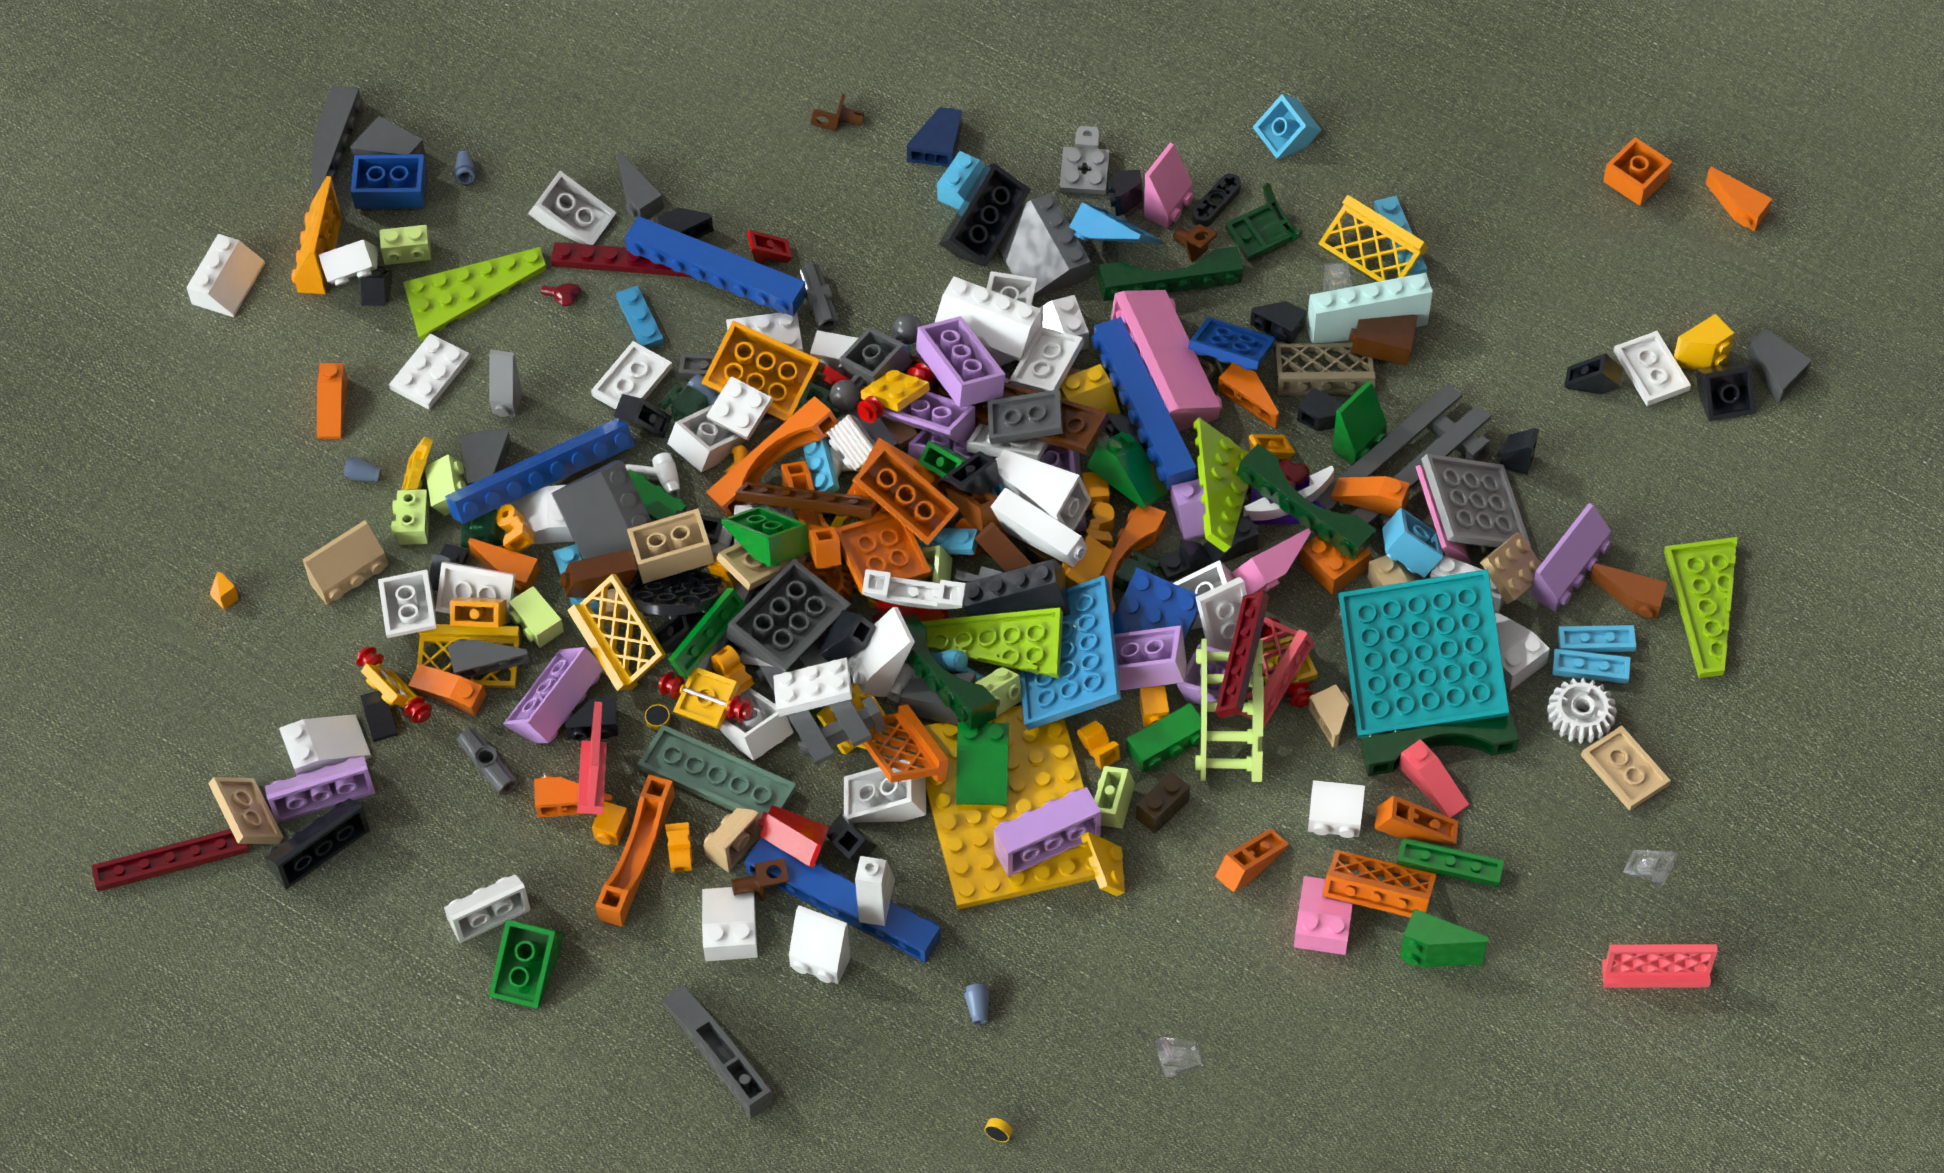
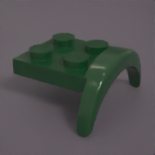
M1268 182L1263 185L1265 205L1225 223L1226 231L1248 262L1293 242L1302 236V229L1297 231L1282 212L1272 187Z

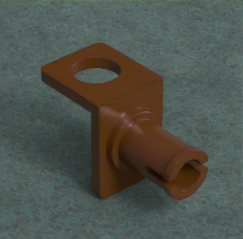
M842 94L837 113L833 114L814 109L811 125L836 131L838 122L841 123V121L861 126L865 112L846 108L844 105L845 95ZM817 117H826L829 122H821Z
M1198 224L1190 232L1178 227L1173 233V240L1185 245L1189 260L1195 261L1208 250V244L1218 235L1217 232Z
M780 858L755 863V873H753V876L731 879L733 895L756 891L759 893L760 901H764V887L789 882L785 860ZM770 867H778L782 871L778 878H770L766 872Z

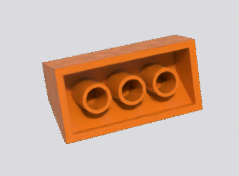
M885 444L882 445L852 480L927 546L959 510L956 505Z

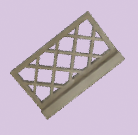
M1352 343L1276 344L1278 396H1307L1313 387L1320 391H1325L1329 395H1353L1368 380L1375 389L1373 358L1364 356L1360 359L1354 353H1351ZM1281 352H1291L1294 356L1287 359L1281 355ZM1315 352L1318 356L1312 359L1306 353ZM1340 352L1343 355L1336 359L1330 353ZM1323 358L1331 363L1326 368L1318 363ZM1349 358L1350 360L1355 362V364H1353L1351 367H1348L1342 362ZM1299 359L1307 363L1302 368L1295 364ZM1361 366L1362 368H1364V369L1367 370V371H1355V370L1358 369V368ZM1289 367V368H1291L1292 370H1294L1295 372H1283V371ZM1313 367V368H1315L1316 370H1318L1319 372H1307V371H1308L1310 368ZM1338 367L1344 372H1331V370Z

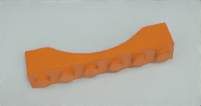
M814 396L706 491L707 495L714 505L727 517L734 515L735 505L747 504L746 502L736 501L735 493L745 482L758 483L765 472L787 453L803 445L823 440L828 435L827 432L839 423L832 411Z
M805 461L781 464L782 486L814 490L811 473ZM792 510L795 519L806 523L808 526L809 552L816 568H830L841 565L840 539L834 526L830 527L826 523L822 513L818 514L810 510Z
M1138 505L1135 510L1131 509L1127 517L1128 524L1126 528H1121L1118 533V543L1115 548H1110L1112 553L1099 577L1105 575L1109 581L1112 617L1116 613L1112 590L1117 575L1134 555L1157 543L1166 526V512L1150 505L1144 509Z
M648 774L639 797L635 818L623 853L613 873L603 885L595 905L599 921L623 927L675 797L673 781Z

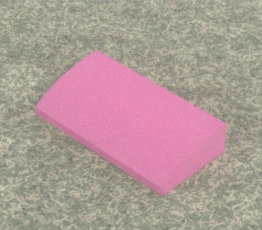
M1415 466L1442 550L1448 557L1467 564L1472 563L1466 543L1447 540L1424 466Z

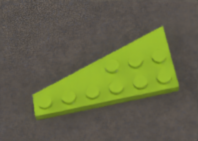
M537 247L403 282L420 343L427 338V335L436 330L438 332L442 331L448 323L455 319L461 320L491 303L490 299L497 295H505L511 287L518 283L524 284L547 271L541 248Z
M1199 417L1193 422L1194 429L1198 432L1195 444L1199 447L1200 455L1197 457L1200 487L1204 490L1201 502L1205 505L1206 513L1203 515L1205 539L1223 552H1226L1232 545L1249 485L1240 479L1237 471L1240 461L1249 452L1240 448L1229 437L1224 436Z
M1738 537L1670 545L1664 548L1665 558L1698 678L1724 675Z
M1060 607L922 622L927 627V647L929 651L959 650L965 652L970 660L1060 679L1063 611Z

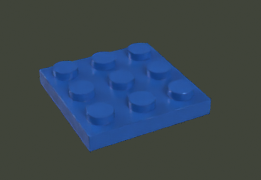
M1208 317L1191 338L1188 349L1201 356L1209 355L1216 357L1223 363L1232 362L1246 370H1257L1273 348L1276 337Z
M1137 567L1113 617L1114 634L1181 625L1185 644L1199 614L1196 596L1199 595Z

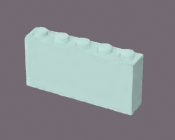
M1422 273L1311 294L1307 318V331L1311 343H1336L1348 340L1351 328L1356 329L1358 319L1417 315L1416 327L1428 325L1432 289L1427 274Z

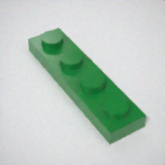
M727 588L669 657L668 661L681 677L688 678L727 631L728 623L746 606L734 588Z
M1402 838L1397 864L1499 888L1504 860Z

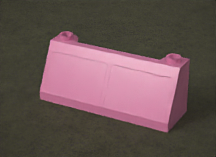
M1166 290L1121 291L1115 293L1111 320L1122 318L1178 431L1194 427L1193 422L1199 417L1207 423L1217 420L1220 409H1222L1221 399L1218 395H1215L1196 353L1188 349L1190 341L1176 313V305L1173 298H1169Z

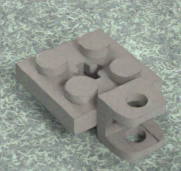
M1078 127L1075 147H1063L1060 192L1106 195L1110 150L1099 149V131L1097 127ZM1088 132L1092 136H1083V134ZM1082 167H1087L1091 171H1087V173L1084 175L1082 174V171L1079 169Z

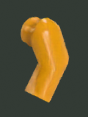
M736 445L732 448L731 453L734 454V463L725 470L726 474L748 455V450L745 446Z

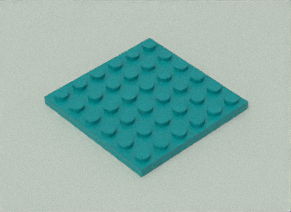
M1488 569L1338 593L1358 738H1364L1371 734H1388L1395 730L1407 731L1421 727L1510 715Z

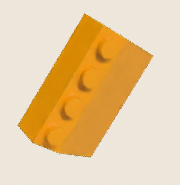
M326 176L311 202L309 212L305 213L306 227L305 231H302L300 235L301 249L297 250L296 253L297 267L292 270V283H295L298 293L326 294L328 282L319 254L336 249L342 222L333 181L330 176Z
M733 320L702 384L721 393L732 376L771 396L773 402L766 414L785 422L796 413L820 370V360Z

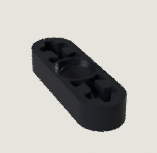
M1225 174L1193 208L1192 221L1196 226L1198 224L1205 227L1210 226L1240 193L1241 180L1237 175ZM1213 197H1219L1223 202L1214 204L1210 200Z

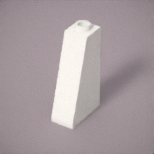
M1004 488L991 506L1004 532L1072 567L1084 557L1088 549L1081 535L1007 488Z
M860 856L855 877L859 922L885 926L895 877L887 860Z

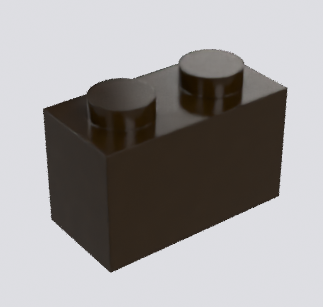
M1170 771L1136 804V819L1155 834L1189 802L1190 786Z

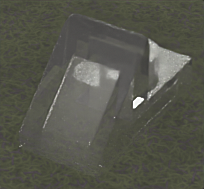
M1633 850L1624 871L1628 877L1650 878L1657 888L1660 889L1669 877L1679 854L1673 851Z
M1163 1036L1155 1041L1158 1058L1166 1077L1201 1068L1205 1065L1196 1041Z

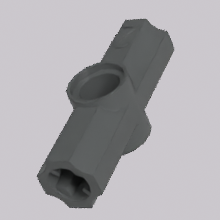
M813 263L805 264L800 269V277L806 283L808 307L814 313L819 330L831 331L839 323L833 307L830 287L828 284H825L819 265Z
M475 727L462 731L457 738V743L476 765L479 774L489 781L500 796L508 795L514 791L518 781L500 760L496 750L488 745ZM485 760H492L489 763H483Z

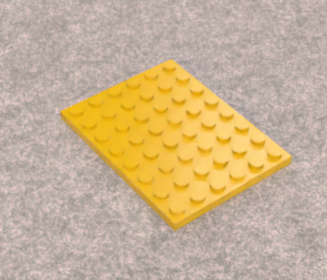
M1023 705L1009 708L998 715L996 719L987 722L1009 723L1007 805L956 804L958 725L940 722L924 726L949 759L946 781L936 782L932 776L926 777V793L957 910L1096 879L1095 872L1088 859L1093 855L1087 842L1010 877L1007 876L994 853V828L1001 822L1012 821L1028 810L1034 811L1043 807L1050 800H1059L1075 789L1081 790L1084 788L1064 718L1028 730L1024 725Z

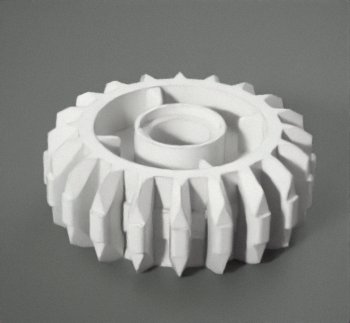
M1583 677L1580 683H1577L1573 678L1570 681V685L1564 681L1561 684V688L1556 687L1554 693L1549 698L1547 712L1549 714V722L1553 723V730H1560V737L1568 735L1570 742L1574 738H1577L1580 744L1583 742V739H1587L1590 744L1593 742L1594 737L1600 740L1603 734H1608L1610 728L1614 725V717H1616L1617 713L1616 708H1614L1615 699H1610V691L1603 692V684L1596 687L1594 680L1590 684L1585 683L1586 681ZM1577 709H1583L1586 712H1580Z

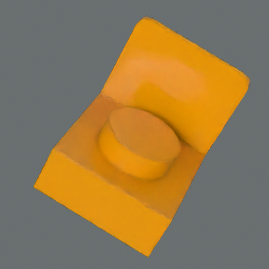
M1251 434L1249 436L1250 451L1259 443L1278 457V459H1291L1296 453L1284 435Z

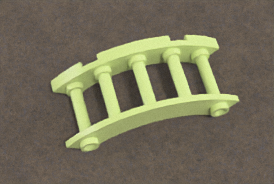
M1201 639V649H1196V664H1201L1200 755L1195 756V771H1200V781H1206V768L1246 769V771H1251L1252 782H1262L1264 719L1263 641L1259 640L1248 686L1252 687V700L1244 702L1242 711L1247 712V715H1252V729H1247V731H1207V712H1215L1218 703L1207 702V684H1222L1224 674H1207V662H1227L1230 652L1207 651V639ZM1207 741L1247 742V744H1252L1251 756H1247L1246 759L1206 758Z

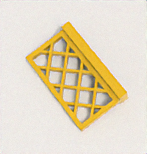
M1349 195L1342 202L1344 204L1318 243L1324 249L1377 282L1385 281V272L1395 269L1398 270V278L1406 277L1421 254L1424 255L1429 248L1421 239ZM1345 214L1352 215L1355 225L1342 228L1341 220ZM1368 226L1373 228L1374 237L1362 240L1360 228ZM1356 230L1358 241L1345 244L1344 232ZM1340 234L1342 245L1331 247L1326 244L1332 235ZM1391 239L1393 249L1381 252L1379 240ZM1375 241L1377 253L1365 256L1362 244ZM1359 245L1361 257L1349 258L1346 248ZM1408 250L1413 253L1409 262L1400 264L1398 252ZM1394 253L1396 265L1384 268L1382 256ZM1378 257L1380 269L1368 270L1366 260Z
M611 574L580 604H574L567 610L617 691L633 690L638 685L637 681L666 655L616 574ZM612 584L616 589L615 599L607 598L608 587ZM594 600H600L599 614H594L589 606ZM607 602L615 603L613 617L605 616ZM621 604L626 605L629 609L628 620L620 618ZM605 619L613 620L611 634H607L604 630ZM619 622L627 623L626 637L618 636ZM634 624L638 625L641 629L640 640L632 638ZM617 639L625 641L624 655L619 654L616 649ZM632 642L640 643L638 657L630 656ZM646 644L651 645L656 653L651 659H645ZM630 660L638 661L637 672L633 675L629 670Z
M436 624V629L418 632L420 638L417 667L419 664L425 666L431 664L435 669L441 670L434 661L444 653L450 658L447 645H451L460 639H474L519 648L522 634L519 626L495 628ZM425 643L437 644L440 650L430 658L425 653ZM450 662L442 671L448 672L453 668L452 663ZM518 666L508 668L511 672L510 681H499L495 676L499 671L488 673L482 680H474L473 678H469V680L485 688H516Z

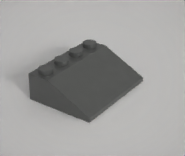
M1052 192L1032 199L1021 206L997 247L1010 274L1037 278L1033 299L1091 278V261L1077 236L1074 235L1073 229L1069 228L1070 224Z
M615 460L551 493L583 559L633 550L627 529L652 522L624 462L620 460Z
M793 559L728 623L726 638L745 653L786 672L837 620L841 611L847 610L851 606V603L797 560Z

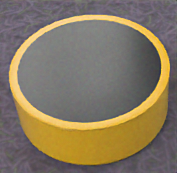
M656 704L646 710L645 722L650 729L659 731L662 724L665 726L670 724V712L665 706Z
M999 1118L989 1119L984 1128L985 1133L990 1138L999 1142H1007L1013 1132L1012 1127L1006 1121Z

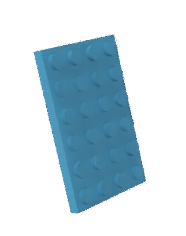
M1105 575L1067 588L1070 615L1064 616L1062 622L1060 679L1019 670L1024 725L1028 730L1121 699L1109 581Z

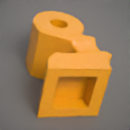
M1103 502L1093 507L1092 520H1090L1089 527L1086 529V536H1091L1109 549L1113 547L1112 535L1109 532H1112L1114 529L1115 514L1110 504Z
M510 504L504 505L499 509L496 522L499 527L508 533L504 536L503 546L508 550L520 553L535 542V532L525 522L524 514Z
M726 645L711 656L712 667L718 675L735 680L740 684L736 695H740L754 685L752 676L747 674L745 665L741 663L738 653L731 646Z
M1095 720L1077 730L1082 745L1088 750L1089 755L1094 757L1095 764L1100 770H1103L1104 766H1110L1121 760L1119 744L1116 741L1109 743L1106 730L1102 724Z
M689 822L666 824L671 873L692 871L693 859Z

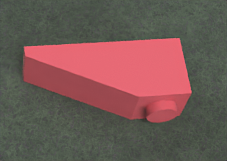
M1421 739L1401 753L1399 763L1401 771L1444 816L1454 818L1469 807V803L1439 758Z

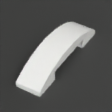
M1333 466L1310 475V486L1298 491V493L1310 502L1316 500L1334 478ZM1265 497L1244 506V516L1249 515L1251 520L1254 521L1270 520L1289 515V513L1281 510L1276 503L1270 504Z
M866 569L862 594L884 602L909 607L957 609L962 608L965 583L940 580L939 584L891 577L890 572Z

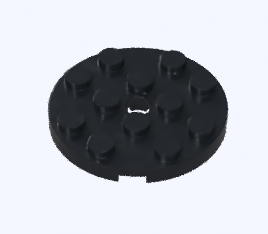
M685 571L644 584L642 579H639L628 587L627 593L637 609L643 612L644 616L666 615L668 619H677L685 614L707 613L727 589V583L721 582L719 576L711 573Z

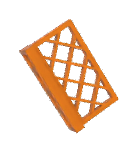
M908 704L900 705L898 713L888 714L883 717L885 725L890 723L896 724V727L886 725L887 729L882 731L890 734L889 736L877 733L874 727L872 728L873 731L868 730L872 739L864 742L863 745L890 783L932 776L936 782L946 781L949 759ZM895 737L905 738L906 741L896 739ZM872 740L882 742L883 744L880 745L872 742ZM889 745H892V746H895V747H899L900 749H899V750H896V749L890 748V747H888V746H889ZM908 750L915 752L916 755L906 753L905 751ZM882 754L892 756L893 759L882 756ZM899 759H902V760H905V761H909L910 764H906V763L900 762V761H898V760H899ZM916 764L922 765V766H925L926 768H919V767H916L915 765H916ZM892 768H896L902 771L894 773L892 771Z
M1335 850L1326 875L1322 896L1411 918L1414 909L1427 913L1437 874ZM1340 860L1350 862V864L1344 865ZM1366 867L1375 868L1376 870L1369 871ZM1358 870L1360 874L1354 875L1351 871ZM1391 873L1400 874L1401 876L1394 877ZM1383 876L1386 880L1380 881L1376 877ZM1417 879L1425 880V881H1428V882H1424V883H1421V884H1420V883L1417 881ZM1408 882L1412 886L1405 887L1402 883Z

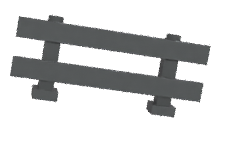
M1447 384L1425 404L1421 403L1410 417L1345 473L1336 476L1332 484L1315 501L1331 511L1340 503L1330 499L1338 477H1370L1427 427L1440 437L1393 477L1394 479L1408 482L1409 490L1420 481L1415 466L1423 465L1421 459L1426 454L1449 456L1457 449L1465 455L1467 460L1482 461L1489 455L1490 440L1483 435L1479 439L1474 438L1472 435L1491 419V415L1476 405L1458 422L1454 423L1443 413L1462 398V393L1450 384ZM1356 507L1357 509L1351 514L1359 516L1368 524L1374 521L1382 528L1392 518V516Z
M828 628L786 672L798 670L804 666L808 667L826 663L824 657L818 652L830 633V629ZM758 665L759 668L754 671L759 682L769 684L775 694L773 676L782 674L784 671L776 667ZM869 697L862 700L865 708L856 711L850 700L830 704L829 707L837 721L819 729L809 710L787 715L802 740L797 743L804 757L809 755L810 758H813L816 765H819L835 757L831 749L832 747L848 739L853 747H856L872 739L868 731L869 729L874 727L877 733L886 730L887 727L881 711L873 698Z

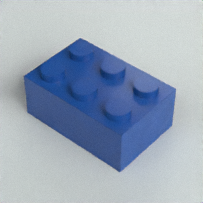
M424 154L354 155L351 184L354 208H424L428 173Z

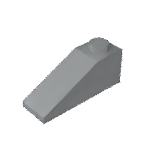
M491 349L489 356V401L492 414H497L501 417H516L523 393L515 354Z

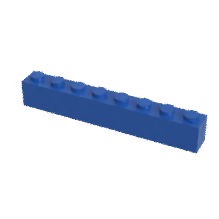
M640 216L637 217L625 235L626 248L631 254L647 258L655 264L670 267L675 272L685 273L696 280L710 283L718 289L723 288L733 292L736 296L753 300L759 305H766L779 313H786L794 317L807 296L805 281Z
M1122 318L1094 325V335L1091 336L1092 345L1095 350H1099L1101 363L1104 368H1108L1110 381L1119 390L1120 401L1128 409L1130 422L1135 424L1138 429L1137 433L1140 442L1145 443L1147 447V455L1150 462H1154L1157 467L1156 472L1159 480L1164 481L1167 489H1171L1172 485L1195 480L1197 467Z
M616 418L446 495L445 499L452 518L464 524L635 446L627 423Z
M760 837L745 860L747 873L753 875L755 873V863L783 858L789 882L773 886L926 963L941 939L940 927L934 920L930 918L924 919L916 915L912 909L900 907L894 904L892 900H890L885 926L859 922L856 884L850 882L841 873H833L827 870L819 862H816L814 868L762 837ZM770 867L766 872L770 878H778L782 873L778 867Z

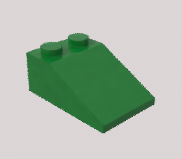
M1369 380L1336 411L1332 451L1352 466L1387 436V422L1373 384Z
M1121 432L1098 443L1087 468L1143 509L1168 496L1169 491L1163 481L1159 480L1154 465L1150 462L1142 445L1136 442L1133 436Z
M758 506L721 519L722 525L755 560L764 563L768 567L778 566L780 562L788 559H797L799 555L809 552L807 524L773 510Z
M958 722L956 804L1007 805L1009 723H985L970 730L964 722Z
M1414 909L1403 935L1399 958L1409 965H1418L1424 968L1482 965L1489 937Z
M506 920L488 997L539 1009L559 957L564 932L517 920Z

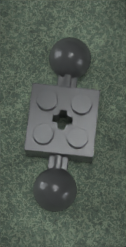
M911 314L897 317L892 325L893 335L891 337L869 327L839 358L847 378L851 380H840L832 386L830 390L831 403L839 410H851L859 403L860 389L863 386H869L891 370H898L903 373L912 363L905 345L917 342L918 327L922 326L920 320Z

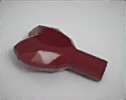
M573 283L562 284L557 288L546 285L541 287V294L553 296L555 301L562 306L573 305L576 301L575 297L581 292L580 286Z
M1286 459L1280 462V467L1286 479L1294 489L1309 477L1310 469L1307 465L1302 463L1294 464Z

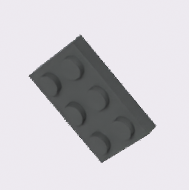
M1060 389L988 400V427L991 445L1063 434Z

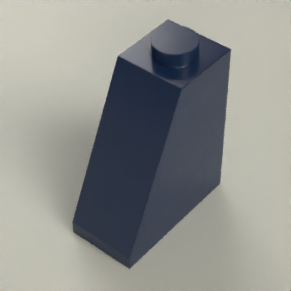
M939 107L907 144V162L949 167L955 159L963 125L962 110Z

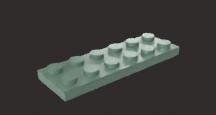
M663 724L638 763V769L653 776L671 780L673 785L733 812L736 808L755 810L759 813V819H761L763 811L769 812L771 805L785 809L797 789L796 783Z

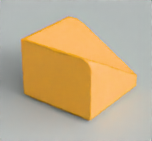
M219 571L216 574L210 595L225 610L238 601L239 597L232 582Z

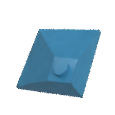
M1084 202L1081 203L1069 228L1076 231L1074 235L1084 241H1087L1089 238L1099 241L1161 245L1163 242L1161 239L1116 216V214L1107 209Z

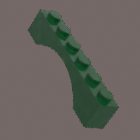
M1236 246L1214 249L1198 263L1172 271L1145 270L1125 262L1100 264L1097 279L1103 301H1114L1115 293L1121 291L1166 290L1167 293L1177 291L1186 292L1200 288L1208 289L1222 285H1235L1241 283L1244 268L1238 247Z
M1259 443L1240 461L1237 475L1244 483L1253 486L1263 497L1279 505L1281 510L1294 516L1303 526L1309 527L1323 541L1329 542L1336 547L1342 555L1348 556L1355 561L1372 542L1376 531L1374 527L1357 515L1332 512L1305 499L1286 479L1280 467L1278 457Z
M914 614L904 617L903 619L915 641L904 663L908 664L915 671L918 678H922L930 690L936 693L942 699L944 705L949 707L956 714L959 721L964 722L970 730L996 719L997 699L983 685L960 679L942 668L931 656L927 647V627Z
M1510 713L1509 716L1421 727L1407 731L1395 730L1392 733L1382 735L1371 734L1362 738L1361 753L1367 776L1393 772L1399 766L1401 753L1420 739L1429 748L1450 745L1464 746L1493 756L1517 752L1519 737L1512 713Z

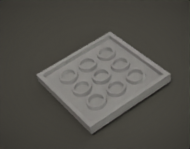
M1426 454L1421 459L1448 541L1498 548L1511 536L1521 532L1530 544L1504 465L1434 454Z

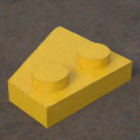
M423 437L409 457L402 490L421 489L422 480L420 479L427 464V458L433 443L432 439Z
M1090 832L1082 834V843L1087 842L1093 855L1088 859L1095 872L1099 888L1115 896L1124 894L1122 847Z

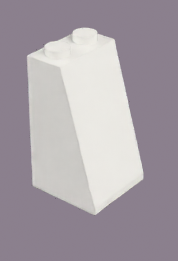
M1003 449L1001 455L996 458L999 479L1003 488L1009 489L1074 531L1091 502V498L1080 475Z

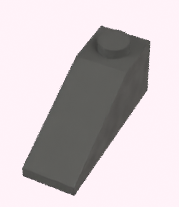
M619 152L617 159L627 203L626 210L631 217L637 218L640 216L649 219L664 209L662 194Z
M460 639L451 645H447L454 674L466 679L531 663L527 650L474 639Z

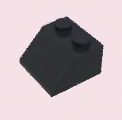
M1740 361L1696 369L1698 394L1708 421L1756 413L1752 368L1750 365Z

